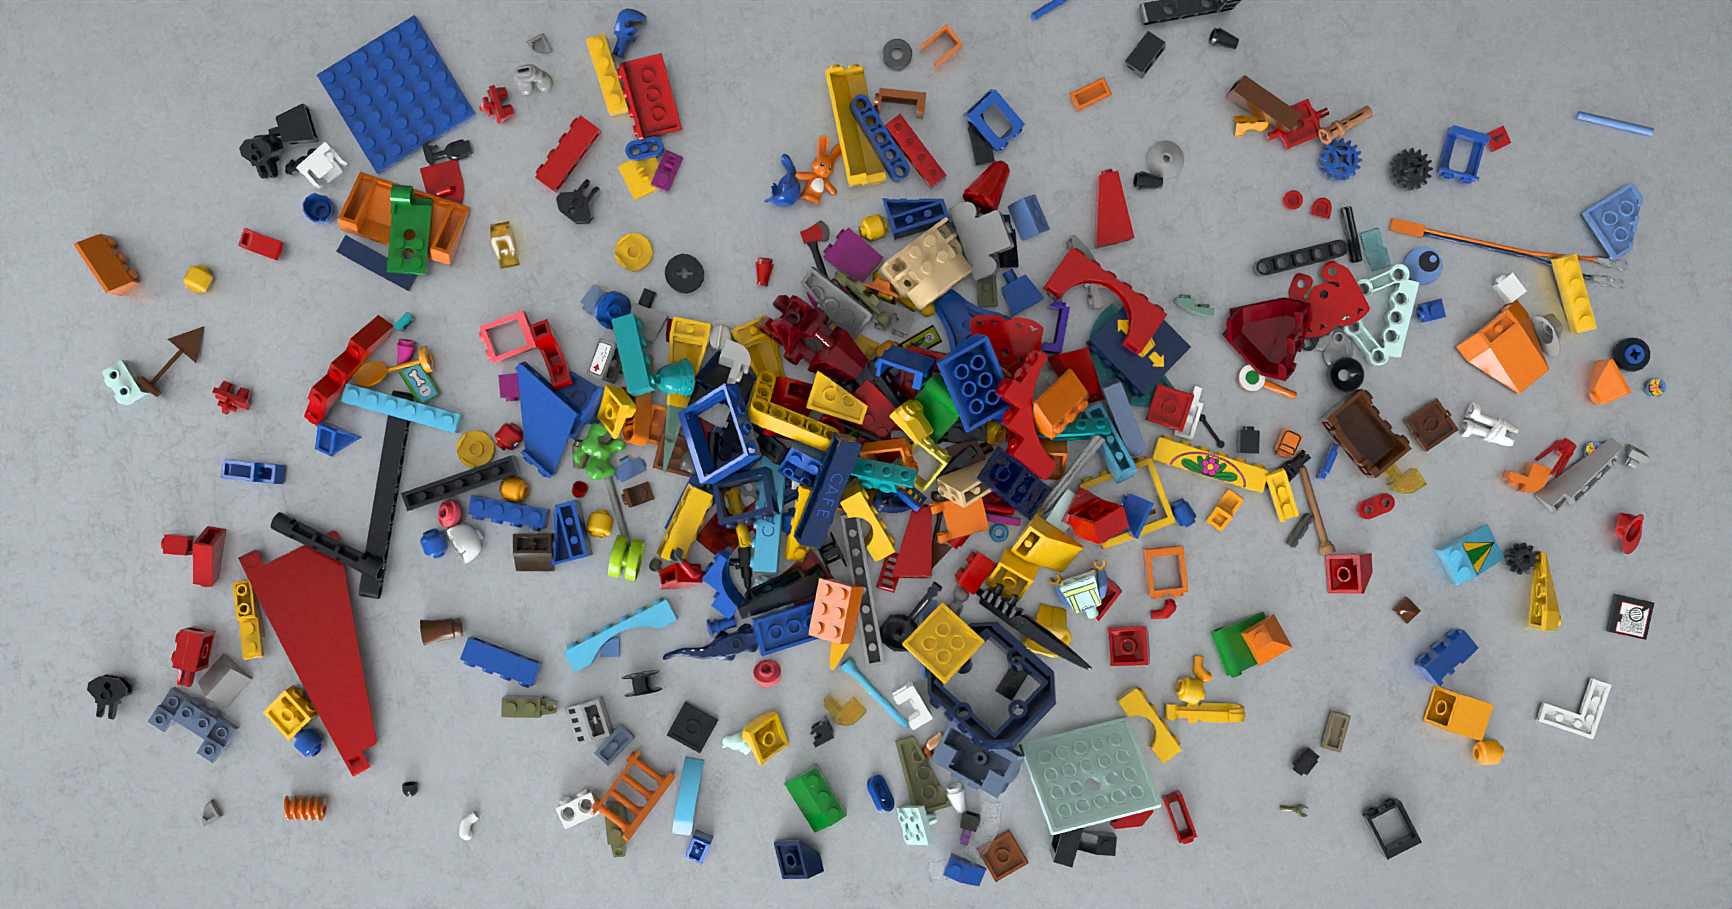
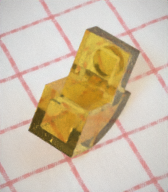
M1394 463L1383 472L1387 479L1392 480L1386 486L1396 493L1411 494L1427 485L1417 468H1410L1402 474Z
M830 694L823 700L825 702L823 706L831 714L833 712L836 713L832 717V721L841 726H849L856 723L867 712V709L854 696L843 707Z

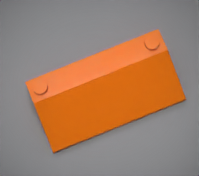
M360 172L338 217L340 230L389 246L392 218L390 213V191L392 185L400 184ZM414 189V198L434 200L428 259L451 265L459 246L470 207ZM408 231L405 238L407 240L414 239L415 232ZM406 250L407 252L414 254L413 250Z

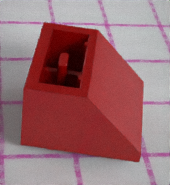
M978 550L975 553L971 551L966 558L967 564L964 568L960 567L954 574L956 577L954 581L973 595L997 565Z

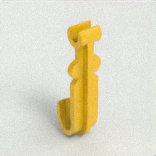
M1202 702L1200 705L1198 703H1187V706L1165 703L1166 720L1187 718L1189 723L1194 724L1199 718L1201 722L1226 723L1244 722L1246 717L1245 706L1236 703Z

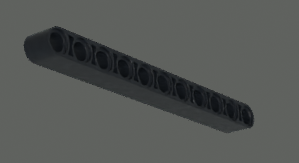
M394 390L391 394L392 396L414 401L413 395L408 392ZM391 415L387 417L365 549L366 554L386 564L410 427L409 420ZM361 573L359 596L380 599L385 573L380 580H375Z

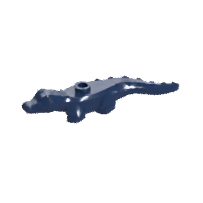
M745 623L735 632L728 634L725 631H721L707 646L677 649L666 653L663 656V660L675 656H689L704 660L721 659L732 661L736 654L741 652H756L758 645H756L755 631L751 630L750 624Z

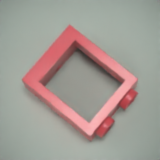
M520 311L479 326L481 330L479 337L482 343H486L487 350L485 352L489 361L492 360L493 363L497 364L538 348L533 340L529 327L531 324L525 311ZM518 319L527 345L497 356L488 330Z

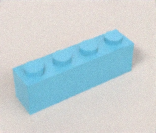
M1099 403L1085 409L1081 419L1109 418L1103 405ZM1110 420L1111 434L1102 435L1105 441L1098 451L1116 484L1133 477L1137 467Z

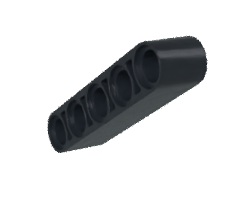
M1340 239L1266 257L1256 261L1253 264L1252 270L1256 276L1265 277L1336 259L1347 253L1348 245L1344 240ZM1335 244L1341 247L1340 254L1334 252L1333 247ZM1316 249L1322 251L1321 259L1315 256ZM1298 253L1303 255V263H1299L1296 260ZM1279 258L1284 259V268L1278 266L1277 261ZM1260 263H1264L1267 266L1265 273L1259 270Z

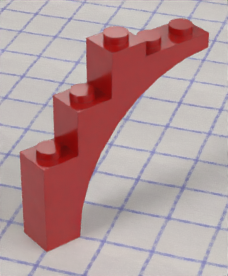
M377 315L350 338L346 350L331 362L327 374L312 386L307 398L310 401L304 417L310 423L318 427L319 422H325L328 413L345 388L346 383H349L366 360L389 338L394 326L380 315Z
M1033 350V352L1027 355L1023 366L1015 372V377L1013 379L1005 377L998 384V389L995 393L1011 406L1004 412L1003 418L1000 421L1016 435L1015 438L1010 440L1005 451L1035 476L1047 480L1057 464L1047 455L1039 442L1032 416V399L1038 375L1048 356L1041 351Z

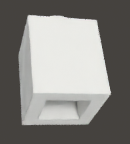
M1513 273L1501 274L1495 279L1496 283L1492 285V288L1505 304L1514 302L1527 291Z

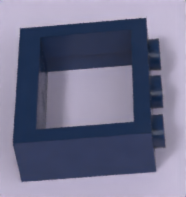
M766 466L729 475L712 484L719 525L726 529H735L739 524L743 523L751 525L759 519L770 520L775 515L780 514L773 473ZM763 480L767 507L728 517L723 490Z

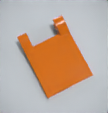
M982 497L965 508L953 503L951 500L929 504L932 514L943 511L947 531L937 532L939 543L989 530Z

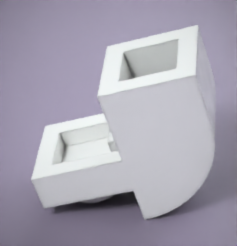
M726 339L718 363L732 368L727 383L735 384L736 381L740 382L743 373H748L751 359L748 350L743 345Z

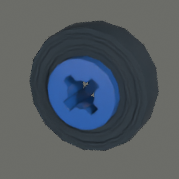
M1626 338L1616 345L1614 360L1620 369L1627 372L1639 371L1650 360L1649 346L1639 338Z

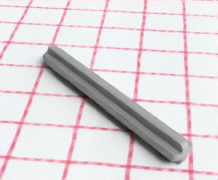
M1094 435L1041 502L1040 506L1042 509L1049 511L1103 444L1105 439L1102 435Z

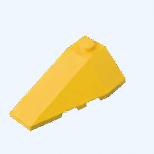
M1537 551L1538 555L1535 556V559H1538L1539 562H1534L1536 569L1533 571L1528 627L1544 631H1558V626L1561 624V615H1559L1560 610L1546 552Z

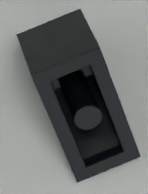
M1083 830L1078 850L1095 855L1115 856L1117 836L1114 832Z

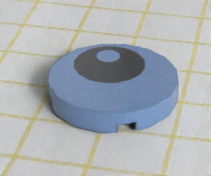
M1429 247L1413 249L1406 255L1403 265L1409 270V279L1419 282V285H1427L1436 281L1443 269L1439 253Z

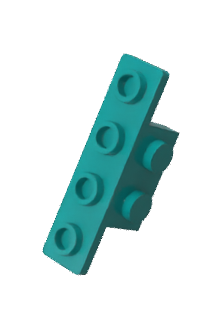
M1110 418L1075 419L1064 428L1061 434H1057L1051 439V442L1090 440V435L1111 434ZM1036 431L1038 438H1048Z
M857 457L854 470L850 475L857 476L859 485L866 489L875 488L885 493H897L898 485L913 488L918 471L909 467Z

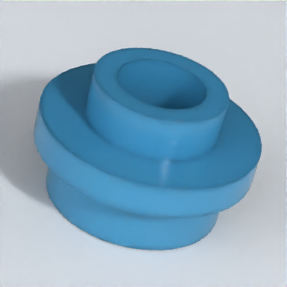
M996 523L990 528L989 534L993 541L1003 542L1007 539L1009 531L1004 524ZM997 529L1002 530L1001 536H996L995 532Z

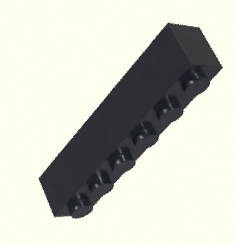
M511 455L401 493L406 510L413 511L521 474L515 455Z

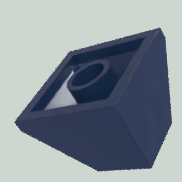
M788 840L774 842L782 879H809L824 872L820 853L804 841Z

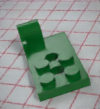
M392 185L390 191V213L392 218L387 272L427 275L434 200L414 198L413 186ZM414 231V239L407 240L405 238L406 233ZM406 250H413L414 255L410 259H405L403 256Z

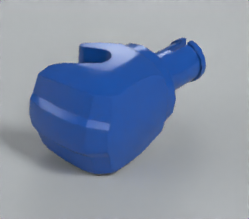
M626 8L618 14L613 33L617 35L618 39L612 52L613 55L624 59L628 43L636 41V38L631 35L639 32L634 27L628 28V25L634 21L646 22L647 17L644 13Z

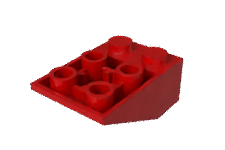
M776 377L770 402L808 417L812 409L806 408V404L813 384L788 377ZM764 428L763 434L794 441L791 438Z

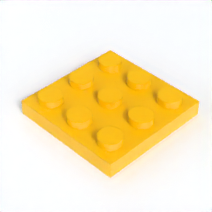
M942 602L902 645L939 680L946 684L985 641Z

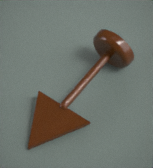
M204 327L169 338L168 340L179 349L152 380L145 376H139L136 381L154 396L159 397L162 391L155 383L182 353L195 363L197 362Z
M938 491L931 492V499L936 502L949 500L946 497H942ZM943 511L938 513L932 539V568L952 548V546L937 543V532L940 529Z

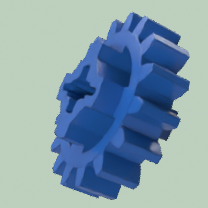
M1341 138L1339 142L1334 139L1331 144L1325 145L1327 150L1323 149L1320 152L1324 156L1319 158V161H1323V164L1319 167L1326 169L1323 173L1324 175L1330 173V179L1337 176V181H1340L1343 176L1347 180L1349 175L1354 176L1356 174L1354 170L1361 168L1357 165V163L1362 162V159L1358 158L1361 151H1355L1357 145L1351 146V140L1344 143V138ZM1337 147L1345 148L1346 150L1341 151ZM1339 157H1342V158H1343V160L1341 161V163H1339V162L1337 161V160H1339ZM1335 169H1341L1345 172H1337Z

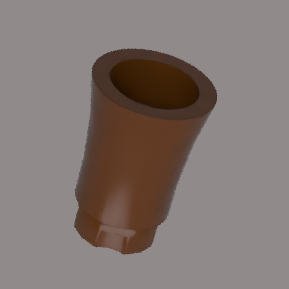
M460 618L420 620L421 638L424 646L463 636Z

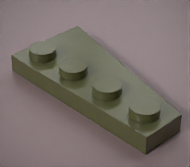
M914 736L896 740L911 804L924 805L926 813L952 806Z

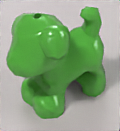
M595 423L591 425L588 435L582 441L580 448L575 451L573 459L576 463H580L581 456L584 453L591 455L593 458L586 464V473L593 480H602L615 474L616 469L608 459L613 451H623L626 444L618 438L613 439V437L607 443L599 441V437L604 436L608 430Z

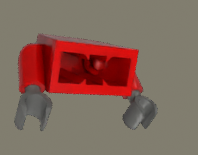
M681 548L672 549L670 554V560L678 563L662 569L660 568L662 561L654 558L649 564L651 571L659 573L661 590L692 588L704 581L702 578L706 572L701 570L700 564L689 563L686 559H682L683 550Z

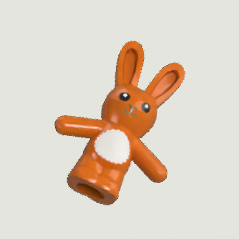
M822 135L818 139L817 156L812 162L813 172H797L795 174L797 179L808 180L800 194V198L816 205L820 204L824 188L833 196L837 194L836 188L827 180V177L833 172L834 163L842 155L840 143L832 148L829 155L826 156L829 139L826 135Z

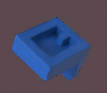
M1442 298L1417 305V317L1422 323L1446 317Z

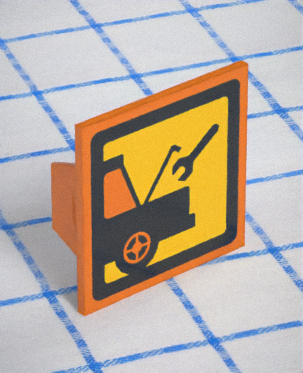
M877 278L872 284L863 283L866 287V290L863 292L865 295L870 297L874 294L879 300L896 305L899 295L890 291L889 282Z

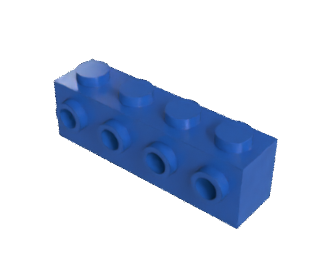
M475 494L471 495L467 514L473 515L472 518L477 520H484L485 517L492 519L491 522L503 524V521L511 522L510 526L522 528V525H527L530 530L541 531V528H547L551 509Z

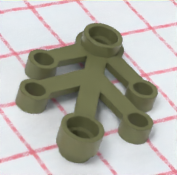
M835 272L834 281L842 288L847 287L850 294L856 300H860L865 307L877 314L875 320L886 329L891 324L892 317L886 311L881 313L876 308L880 300L874 294L870 297L865 295L863 292L866 290V287L859 280L854 283L846 272Z

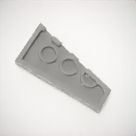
M811 267L800 282L812 298L824 309L825 314L836 324L835 326L845 329L853 340H855L874 314L815 267Z

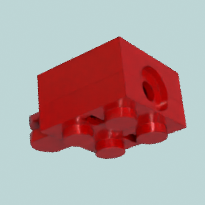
M191 626L180 629L176 634L175 643H177V646L172 654L171 662H173L172 668L179 669L177 685L191 687L194 682L195 673L208 668L215 630Z

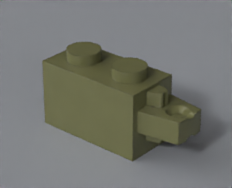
M505 695L502 697L501 717L540 718L543 715L557 712V701L544 699V696Z
M619 801L606 802L604 806L628 822L627 809ZM605 816L607 844L611 845L614 857L626 856L627 841L622 838L624 832L621 831L622 828Z

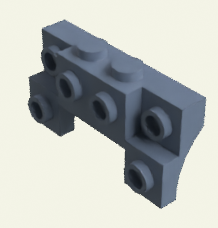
M176 687L169 690L161 705L157 706L148 720L150 724L163 732L167 731L173 721H176L203 738L204 742L198 749L197 754L212 763L217 760L239 729V727L220 716L216 709L204 706L200 699L192 698Z

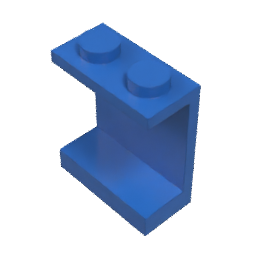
M891 345L876 360V376L879 377L889 366H893L914 373L912 388L920 390L932 376L935 359Z

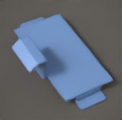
M627 455L619 459L622 465L615 468L616 472L614 475L617 480L620 479L623 482L646 471L645 467L647 464L640 457L631 460Z

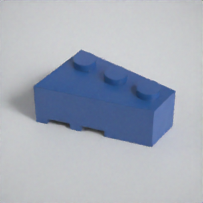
M882 198L894 240L928 230L945 217L948 218L945 224L949 223V214L944 199L907 200V198Z
M579 499L555 505L553 559L551 566L593 555Z
M1463 629L1451 630L1445 640L1438 641L1432 646L1433 649L1429 653H1424L1418 657V661L1414 665L1428 682L1440 687L1443 684L1442 679L1448 673L1452 675L1455 672L1453 668L1459 663L1463 664L1479 648Z

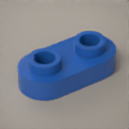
M648 137L641 141L639 139L629 142L625 152L632 161L658 157L663 153L664 144L658 137ZM653 145L658 146L657 150H651ZM635 149L639 150V153L637 155L633 154V151Z
M880 775L870 777L867 781V789L877 810L881 813L892 811L895 802L885 779Z

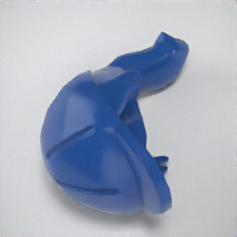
M783 154L781 163L787 173L780 179L778 186L776 183H773L774 186H771L772 196L764 200V202H771L780 207H788L798 200L800 184L795 177L796 168L790 156Z

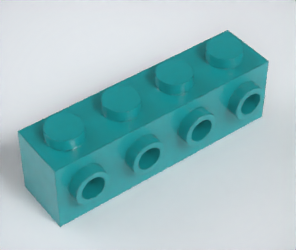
M634 313L612 319L628 393L635 397L655 391L657 380L650 367L652 359L647 354L646 347H648V341L643 336L642 329H644L642 319Z

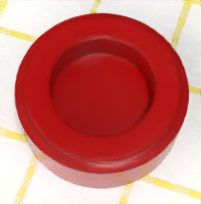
M1291 190L1283 196L1282 202L1288 210H1295L1302 205L1303 197L1300 192Z

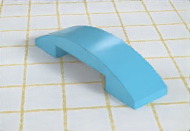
M685 757L672 833L689 836L692 834L704 760Z

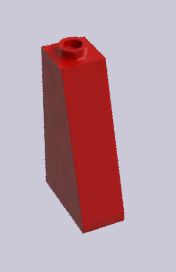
M1112 169L1101 171L1102 175L1097 177L1095 249L1135 238L1119 172H1113Z
M922 504L917 512L913 509L911 511L893 570V578L932 579V512L928 504Z

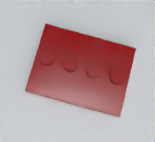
M868 378L852 393L853 396L868 406L862 425L833 416L835 419L843 420L887 440H891V432L893 430H902L889 417L896 408L887 396ZM830 422L838 430V427L835 426V423ZM860 436L857 437L862 446L866 442H871ZM888 452L876 453L877 459L880 462L892 464L897 459L888 455Z

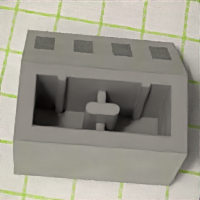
M602 696L565 707L576 744L593 742L609 737L613 733Z

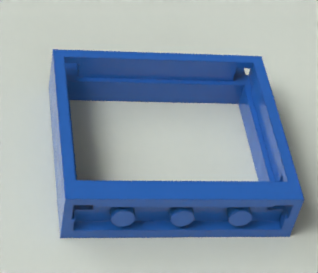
M724 383L678 413L700 484H715L762 456L738 384ZM727 398L744 454L715 470L698 415Z

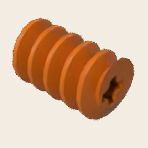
M288 795L285 796L284 814L286 819L292 820L294 818V820H300L301 818L303 821H306L309 818V820L314 821L317 818L318 821H322L327 812V797H324L323 802H321L320 797L317 796L315 802H313L312 796H309L307 801H305L304 796H301L300 801L297 800V796H293L292 801H290Z

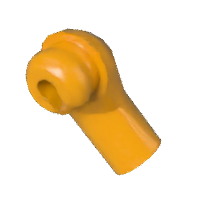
M1194 655L1193 674L1201 682L1210 681L1212 674L1203 667L1204 656Z

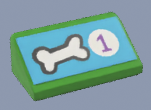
M421 363L399 372L416 402L424 404L439 395V391L428 373L422 368Z

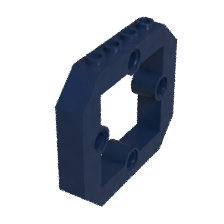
M998 622L970 623L968 626L985 642L989 639L1006 654L1008 665L1012 670H1024L1040 686L1025 702L1017 699L1009 704L1008 711L1010 717L996 732L992 731L973 714L972 708L968 703L960 702L943 687L944 683L927 668L929 702L934 708L942 709L944 711L943 715L950 722L954 720L958 724L957 728L963 734L968 733L976 746H982L986 750L1012 749L1056 705L1055 674L1049 666ZM1015 656L1021 657L1019 662L1012 661ZM970 658L957 672L966 674L971 671L973 666L972 659ZM1016 709L1024 710L1020 715L1014 714ZM960 712H968L966 717H959Z

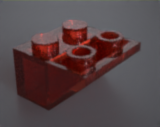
M726 508L727 516H732V514L729 513L728 508ZM717 512L701 529L696 538L700 544L714 555L720 549L724 551L727 546L731 547L734 551L739 546L736 528L726 529L719 525ZM747 525L748 530H749V533H750L752 529H751V527H749V526Z

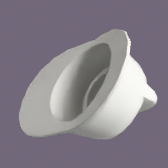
M717 320L712 323L705 358L713 365L718 364L726 339L736 342L731 332L735 327L726 320Z

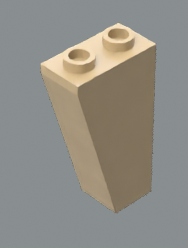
M999 454L937 478L938 492L942 497H946L953 503L965 508L996 488L987 480L986 475ZM1005 455V456L1008 457L1012 462L1015 463V461H1014L1013 458H1011V457ZM1009 463L989 474V478L1002 471Z

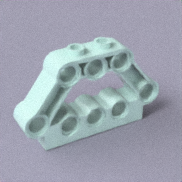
M1403 264L1389 267L1386 272L1368 280L1356 281L1358 286L1361 284L1365 287L1366 291L1363 295L1366 300L1371 293L1395 284L1394 291L1388 296L1389 310L1383 316L1385 327L1379 333L1380 346L1364 327L1362 319L1355 322L1356 330L1354 332L1349 329V325L1341 326L1364 354L1365 361L1371 366L1383 365L1389 357L1400 358L1419 287V282L1408 280L1409 270ZM1395 270L1400 272V279L1394 277ZM1397 294H1400L1403 298L1401 304L1396 301ZM1393 312L1398 316L1397 322L1391 320ZM1345 315V317L1343 318V320H1345L1346 318H1349V319H1350L1351 317H1348L1347 315ZM1388 331H1391L1393 333V339L1391 341H1389L1386 337V333ZM1375 351L1380 354L1378 362L1373 358Z

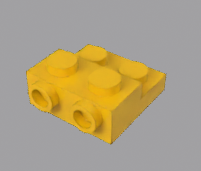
M294 685L286 689L263 712L288 741L318 715L312 701H308L303 696V690Z

